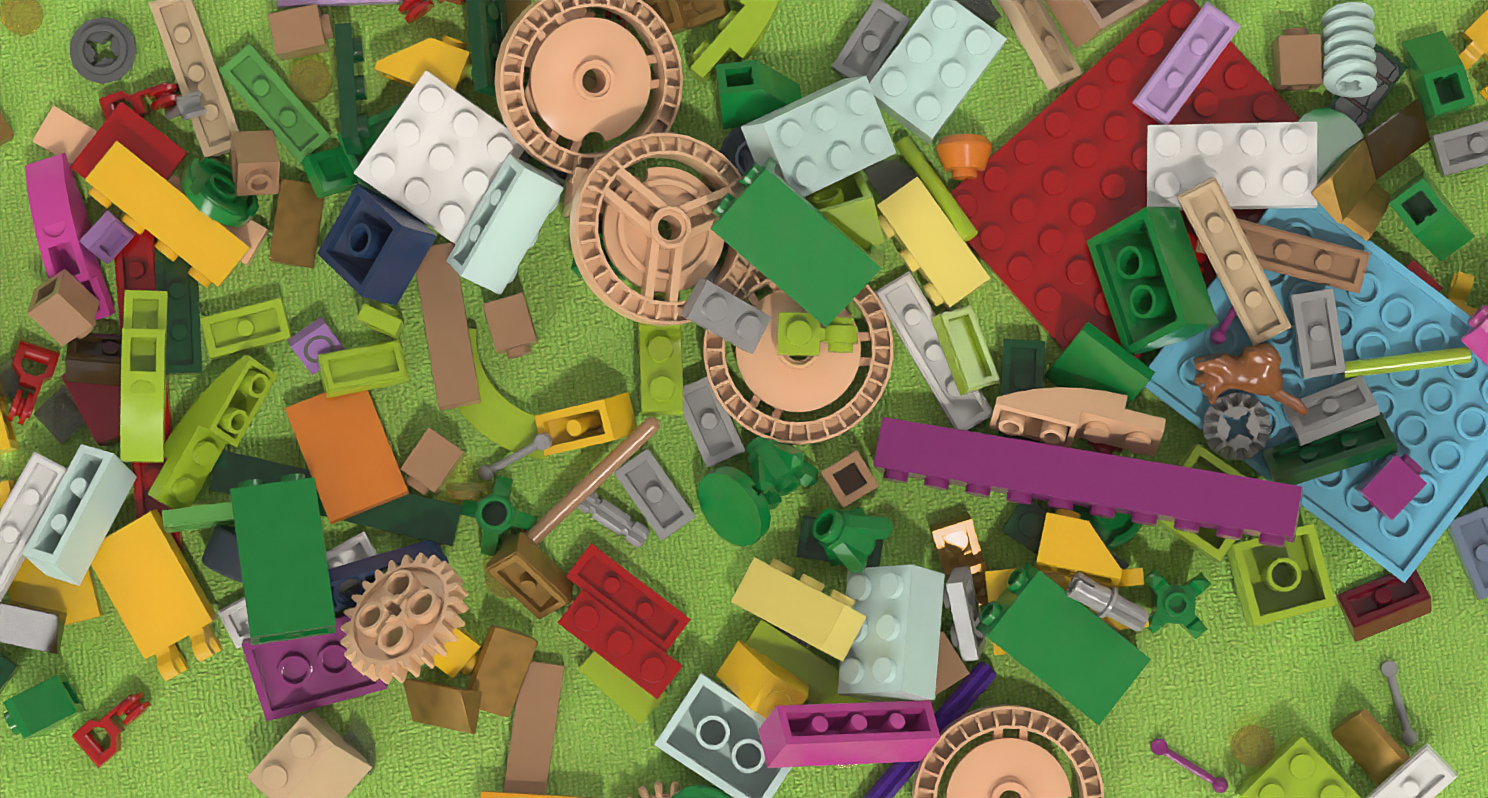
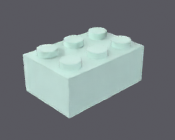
M931 0L869 83L878 107L930 145L1001 51L1007 38L957 1Z
M866 75L837 81L741 126L754 162L762 166L771 156L776 161L773 172L802 197H806L896 153Z
M912 564L868 567L859 573H851L848 570L846 596L856 601L852 609L867 617L844 661H840L837 694L869 702L935 700L945 574Z
M702 672L654 744L734 798H772L792 768H767L758 731L766 719L748 708L734 693Z

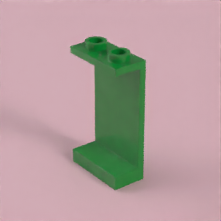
M770 156L762 166L755 162L745 172L739 181L744 186L734 196L728 192L712 210L716 216L711 230L822 325L827 327L882 269L885 255L873 244L865 251L773 172L776 161Z
M296 473L282 476L280 482L263 484V480L260 479L246 480L238 483V488L230 489L251 646L336 633V620L315 477L305 478V474Z
M1026 562L1023 568H1017L1008 577L1005 583L1006 589L997 601H991L982 610L979 616L980 622L975 628L1096 724L1100 725L1151 659L1083 604L1067 597L1066 591L1043 572Z

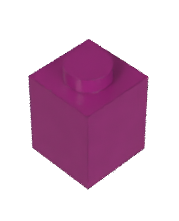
M1406 453L1401 457L1397 454L1385 456L1354 489L1383 517L1393 520L1427 483L1419 476L1423 469Z

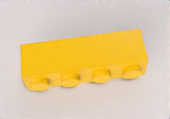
M118 141L114 143L85 179L92 186L87 192L106 208L113 202L125 212V215L121 218L124 223L140 235L145 229L159 239L154 247L173 262L178 256L192 266L187 273L206 288L211 283L220 287L251 249L219 222L212 220L198 210L183 193Z

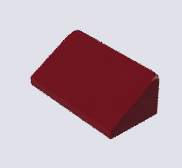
M65 373L61 375L96 443L99 446H115L119 443L121 386L68 382L65 379Z
M1416 569L1405 583L1393 574H1388L1336 595L1355 642L1424 616L1432 611L1431 596Z

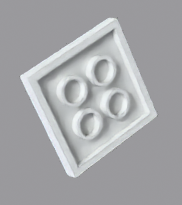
M425 70L360 162L354 174L456 244L508 154L519 159L524 149L512 137L507 126L428 70Z

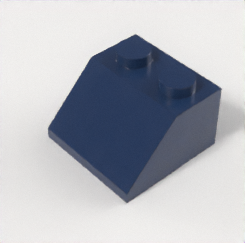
M356 184L317 254L361 297L397 306L437 235L420 219L404 208L369 188Z

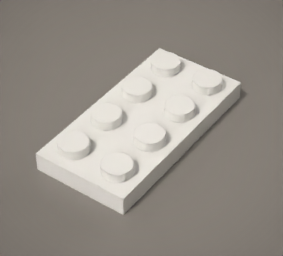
M1317 122L1148 125L1147 207H1179V210H1183L1176 195L1215 176L1232 209L1318 208V201L1311 194V191L1318 184Z

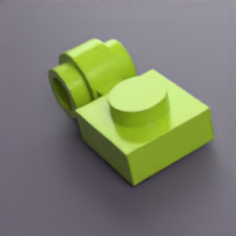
M778 313L777 355L819 357L820 342L828 344V352L853 353V345L858 344V327L854 326V318L835 317L829 326L820 328V322L810 313Z

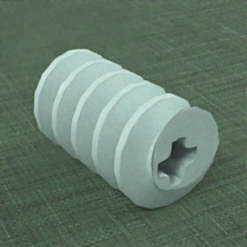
M1342 3L1328 9L1322 17V41L1324 43L1322 54L1324 56L1323 70L1325 72L1323 83L1328 91L1341 97L1355 98L1367 96L1373 93L1377 87V81L1373 78L1377 73V68L1373 64L1376 60V53L1373 49L1376 39L1372 35L1375 31V24L1372 21L1375 12L1366 3Z

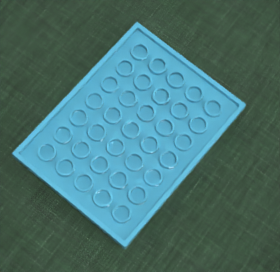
M1319 202L1318 208L1266 209L1256 222L1268 227L1370 253L1360 294L1263 269L1292 326L1261 342L1272 345L1281 356L1280 370L1283 376L1284 391L1302 399L1352 379L1344 378L1342 373L1305 379L1301 377L1289 295L1333 288L1344 361L1467 347L1461 341V338L1471 328L1467 323L1471 317L1373 242L1364 240L1344 224H1338ZM1217 275L1208 285L1207 291L1218 324L1187 340L1161 347L1148 364V367L1155 374L1144 387L1201 431H1203V420L1210 403L1207 396L1200 391L1199 386L1194 382L1195 375L1199 371L1195 368L1193 358L1222 352L1237 357L1245 346L1252 344L1237 314L1225 332V342L1220 345L1211 342V331L1219 328L1232 306ZM1471 350V363L1362 376L1378 404L1379 412L1383 413L1396 440L1398 452L1394 454L1401 457L1406 453L1423 469L1419 476L1427 483L1393 520L1383 517L1354 489L1384 457L1297 484V486H1302L1303 488L1302 507L1404 583L1488 475V366ZM1228 389L1217 397L1218 399L1230 393H1243L1260 401L1269 413L1271 433L1265 447L1261 450L1297 439L1285 417L1284 405L1269 396H1260L1238 389ZM1249 412L1238 420L1223 415V418L1231 427L1228 433L1229 436L1225 440L1226 442L1236 434L1251 438L1248 430L1244 427ZM1261 450L1251 458L1241 460L1266 480L1272 481L1263 462Z

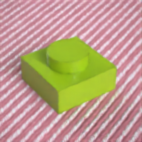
M376 302L374 308L363 304L357 317L361 325L395 340L400 338L405 328L402 320L397 318L399 312L380 302Z

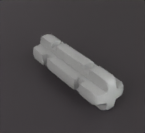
M595 492L589 495L577 507L586 514L588 512L593 514V519L617 535L623 534L626 536L625 540L635 547L642 546L650 534L649 528L638 521L634 523L631 521V516L607 500L603 499L601 501L598 499L599 495Z

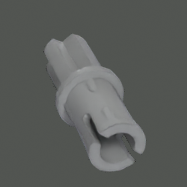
M1077 572L1067 586V597L1095 610L1100 618L1108 616L1134 631H1141L1148 621L1149 613L1144 608L1118 595L1117 588L1113 586L1108 588L1081 572Z

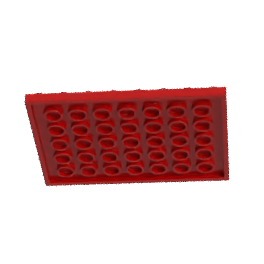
M1194 0L1166 1L988 159L985 170L977 171L976 179H968L967 177L950 192L978 231L973 239L966 242L968 246L1062 351L1067 348L1087 322L1091 323L1122 347L1087 241L1147 207L1148 125L1161 124L1132 103L1200 12L1201 8ZM1229 41L1168 125L1296 122L1300 117L1237 47ZM1266 209L1232 210L1237 219L1256 223ZM1180 210L1207 288L1217 274L1207 255L1195 252L1198 237L1184 210ZM1146 352L1134 355V357L1139 359Z

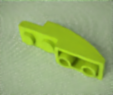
M733 0V3L741 10L739 13L731 10L718 25L717 29L721 33L711 44L705 40L690 57V60L694 63L690 67L691 75L704 84L716 71V64H722L730 54L739 62L746 61L770 27L781 0Z
M637 286V293L641 295V288ZM680 291L678 292L677 302H680ZM654 292L653 300L664 301L665 293ZM638 322L642 416L684 415L681 325L655 326Z
M125 290L121 355V462L164 463L167 291Z
M246 354L224 371L194 402L165 442L164 458L167 461L149 490L148 495L170 509L191 507L226 444L237 448L278 375Z

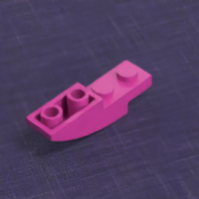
M66 153L25 165L26 184L33 225L48 278L50 279L63 269H66L100 301L95 320L111 316L116 311L96 255L79 241L92 228Z

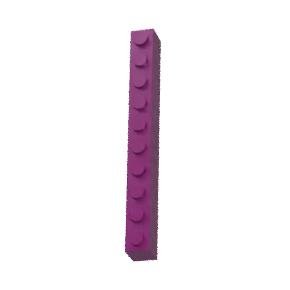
M882 417L873 464L878 472L884 473L883 479L891 482L907 484L909 477L924 480L925 487L947 491L949 484L965 487L966 494L988 498L991 491L1007 494V501L1029 505L1033 498L1048 501L1047 507L1056 510L1073 511V505L1090 508L1089 514L1093 516L1114 519L1115 512L1132 515V522L1156 526L1157 519L1174 522L1173 528L1176 530L1199 533L1200 527L1217 529L1216 536L1241 540L1242 534L1258 536V543L1273 547H1284L1285 541L1295 543L1303 496L1302 486L886 417Z

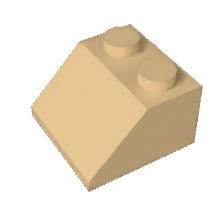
M311 710L301 716L247 776V779L268 798H346L374 766L316 712Z

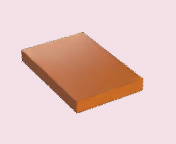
M368 390L326 398L324 392L285 408L312 477H315L316 489L331 525L409 494Z

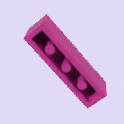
M930 700L776 706L758 729L767 768L921 761L940 739Z

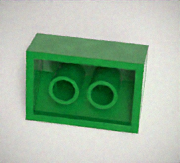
M1145 207L1087 241L1122 348L1133 356L1187 340L1218 324L1179 207Z

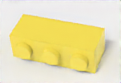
M918 176L876 206L882 233L887 239L893 236L903 248L898 253L911 273H914L916 270L921 273L927 282L922 288L936 307L943 304L946 310H949L990 280L987 272Z
M754 557L731 602L843 662L867 617L852 609L856 601L834 589L830 596L822 593L825 585L804 573L800 580L793 578L792 575L795 569L775 558L768 565Z

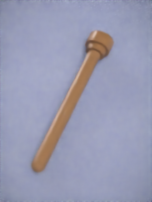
M656 417L646 418L528 531L522 530L521 532L540 549L539 543L659 430V420ZM514 532L502 543V546L504 547L518 533Z

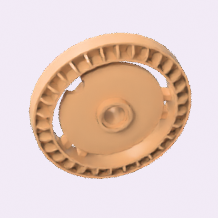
M536 0L525 8L510 26L501 43L496 61L495 90L497 104L502 119L512 137L529 155L542 164L571 174L572 170L576 167L590 169L610 149L632 138L651 133H668L676 118L682 98V64L675 39L661 17L642 0ZM582 7H597L613 12L635 28L644 40L650 54L646 55L638 40L627 29L613 21L585 17L567 22L562 14ZM553 22L557 28L546 35L543 31L544 27ZM534 40L537 41L539 47L534 54L530 67L529 89L537 113L548 126L546 134L536 125L524 97V65ZM651 63H653L654 79H651L649 66ZM591 69L594 71L597 80L594 88L587 91L583 86L582 79L585 72ZM654 88L649 109L642 122L631 135L609 149L594 153H578L583 138L590 132H597L601 135L603 141H608L620 136L632 127L644 111L650 89ZM559 135L569 139L566 149L556 144ZM641 160L633 162L632 164L628 165L626 168H628V167H630V166H632V165H634V164L640 162Z
M651 133L639 136L606 152L591 166L583 177L574 196L570 213V241L573 256L580 274L591 291L606 306L620 315L639 323L671 326L692 322L680 315L688 300L677 302L678 292L696 285L699 278L704 279L718 262L724 240L711 230L716 216L712 210L718 203L717 199H722L728 192L734 196L744 186L739 182L742 176L738 169L722 153L707 143L690 136L674 133ZM646 158L676 160L701 173L714 186L716 191L711 192L698 178L680 169L672 167L646 169V177L641 183L626 171L625 168L635 161ZM616 178L621 184L613 192L608 187ZM602 199L607 203L602 224L603 240L607 254L619 273L629 282L641 288V295L626 286L615 275L606 261L598 233V217ZM660 219L667 221L671 227L672 233L669 240L664 239L659 234L658 223ZM729 245L725 262L712 283L735 296L746 282L753 265ZM654 292L665 293V300H653Z
M753 266L746 282L735 296L743 301L748 299L753 307L772 317L753 354L736 347V359L740 374L746 385L754 393V396L749 403L735 387L728 372L725 359L726 340L706 330L704 336V364L708 381L716 398L730 417L743 428L757 436L770 440L774 439L777 442L791 445L820 443L840 436L855 427L871 412L882 396L890 377L893 362V335L889 318L881 301L868 284L852 299V303L861 313L868 332H858V344L853 345V353L828 352V344L820 342L819 357L808 356L805 360L795 361L789 356L777 355L778 313L808 312ZM768 285L773 293L758 300L754 292ZM845 308L836 316L852 318ZM861 342H871V357H861ZM858 367H869L865 381L856 396L842 409L832 415L808 422L779 420L783 411L808 412L832 403L850 386ZM710 375H712L716 386H714ZM716 389L719 390L722 399L719 397ZM761 400L775 408L771 417L756 409ZM771 432L770 436L764 435V433Z
M997 704L981 707L963 714L945 726L939 733V741L920 761L914 776L912 798H937L941 776L955 753L975 737L992 731V740L986 741L970 750L955 766L948 781L945 798H999L1007 790L1016 791L1018 798L1071 797L1069 781L1063 768L1048 751L1027 740L1028 731H1031L1053 741L1067 756L1075 772L1079 798H1104V785L1098 764L1090 749L1079 735L1058 718L1040 709L1020 704ZM1003 729H1017V738H1002Z

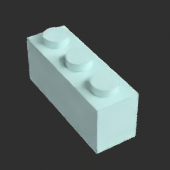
M508 154L446 262L461 277L501 295L506 285L515 278L518 265L526 251L535 244L539 235V229L548 214L557 207L564 187L548 173Z
M81 444L22 554L46 576L80 586L137 476L114 453Z

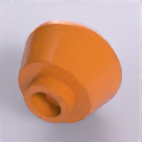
M955 134L942 137L935 146L943 170L952 173V179L965 180L967 177L968 179H976L977 171L985 170L992 150V144L984 135Z

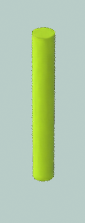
M909 136L901 138L896 143L900 153L965 242L973 239L978 233L974 225Z
M1468 347L1345 361L1346 372L1342 374L1344 378H1352L1360 375L1369 376L1471 363V353Z

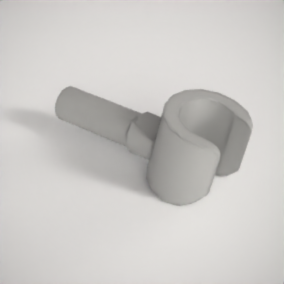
M200 90L177 96V105L166 110L165 117L173 119L181 116L183 120L205 115L207 110L201 106L199 95H201Z

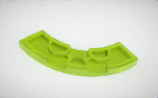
M469 328L481 403L458 407V409L473 427L488 439L503 448L516 452L533 443L535 436L538 435L535 415L512 405L494 388L481 363L477 342L478 330ZM537 449L526 455L527 457L550 461V455L544 456L543 450Z

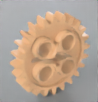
M419 553L415 560H413L406 554L400 566L393 560H390L386 573H382L377 569L375 571L376 580L373 583L368 581L362 582V586L365 589L363 595H352L351 598L357 603L356 607L344 611V614L351 619V621L340 627L347 634L340 641L347 649L344 656L352 662L351 665L362 675H366L374 682L380 678L385 684H389L393 677H395L400 683H403L408 671L416 678L419 677L421 665L425 663L430 668H433L434 655L438 653L446 656L448 654L444 647L447 641L457 642L458 638L452 633L453 629L465 626V622L458 616L469 610V607L462 601L468 596V592L462 587L464 580L445 560L442 562L435 555L428 559L423 553Z

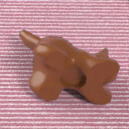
M1259 343L1255 346L1252 344L1245 346L1237 357L1222 352L1193 358L1195 368L1199 371L1195 375L1194 382L1199 386L1200 391L1207 396L1210 405L1215 404L1217 397L1224 391L1238 389L1260 396H1269L1303 416L1308 412L1307 407L1300 398L1283 390V376L1280 370L1282 359L1279 352L1272 345Z

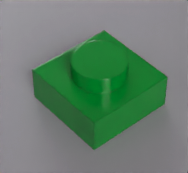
M342 146L307 155L301 162L318 199L352 190L359 183Z

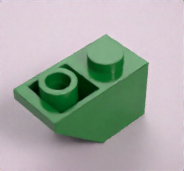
M1443 31L1401 43L1426 122L1465 111L1475 104L1464 64Z
M758 60L716 64L718 102L723 129L737 128L802 98L800 84Z
M1425 170L1390 196L1389 204L1412 234L1440 261H1443L1475 237Z
M65 674L56 675L3 702L8 712L4 713L8 726L15 735L21 733L24 739L42 736L86 710Z

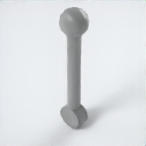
M548 433L538 434L535 436L533 443L491 466L482 465L478 471L479 477L485 481L491 480L495 472L533 451L550 448L552 437Z
M1384 661L1380 666V671L1382 675L1388 678L1403 729L1401 740L1405 745L1412 746L1417 742L1418 738L1416 732L1411 730L1395 676L1398 672V666L1394 661Z

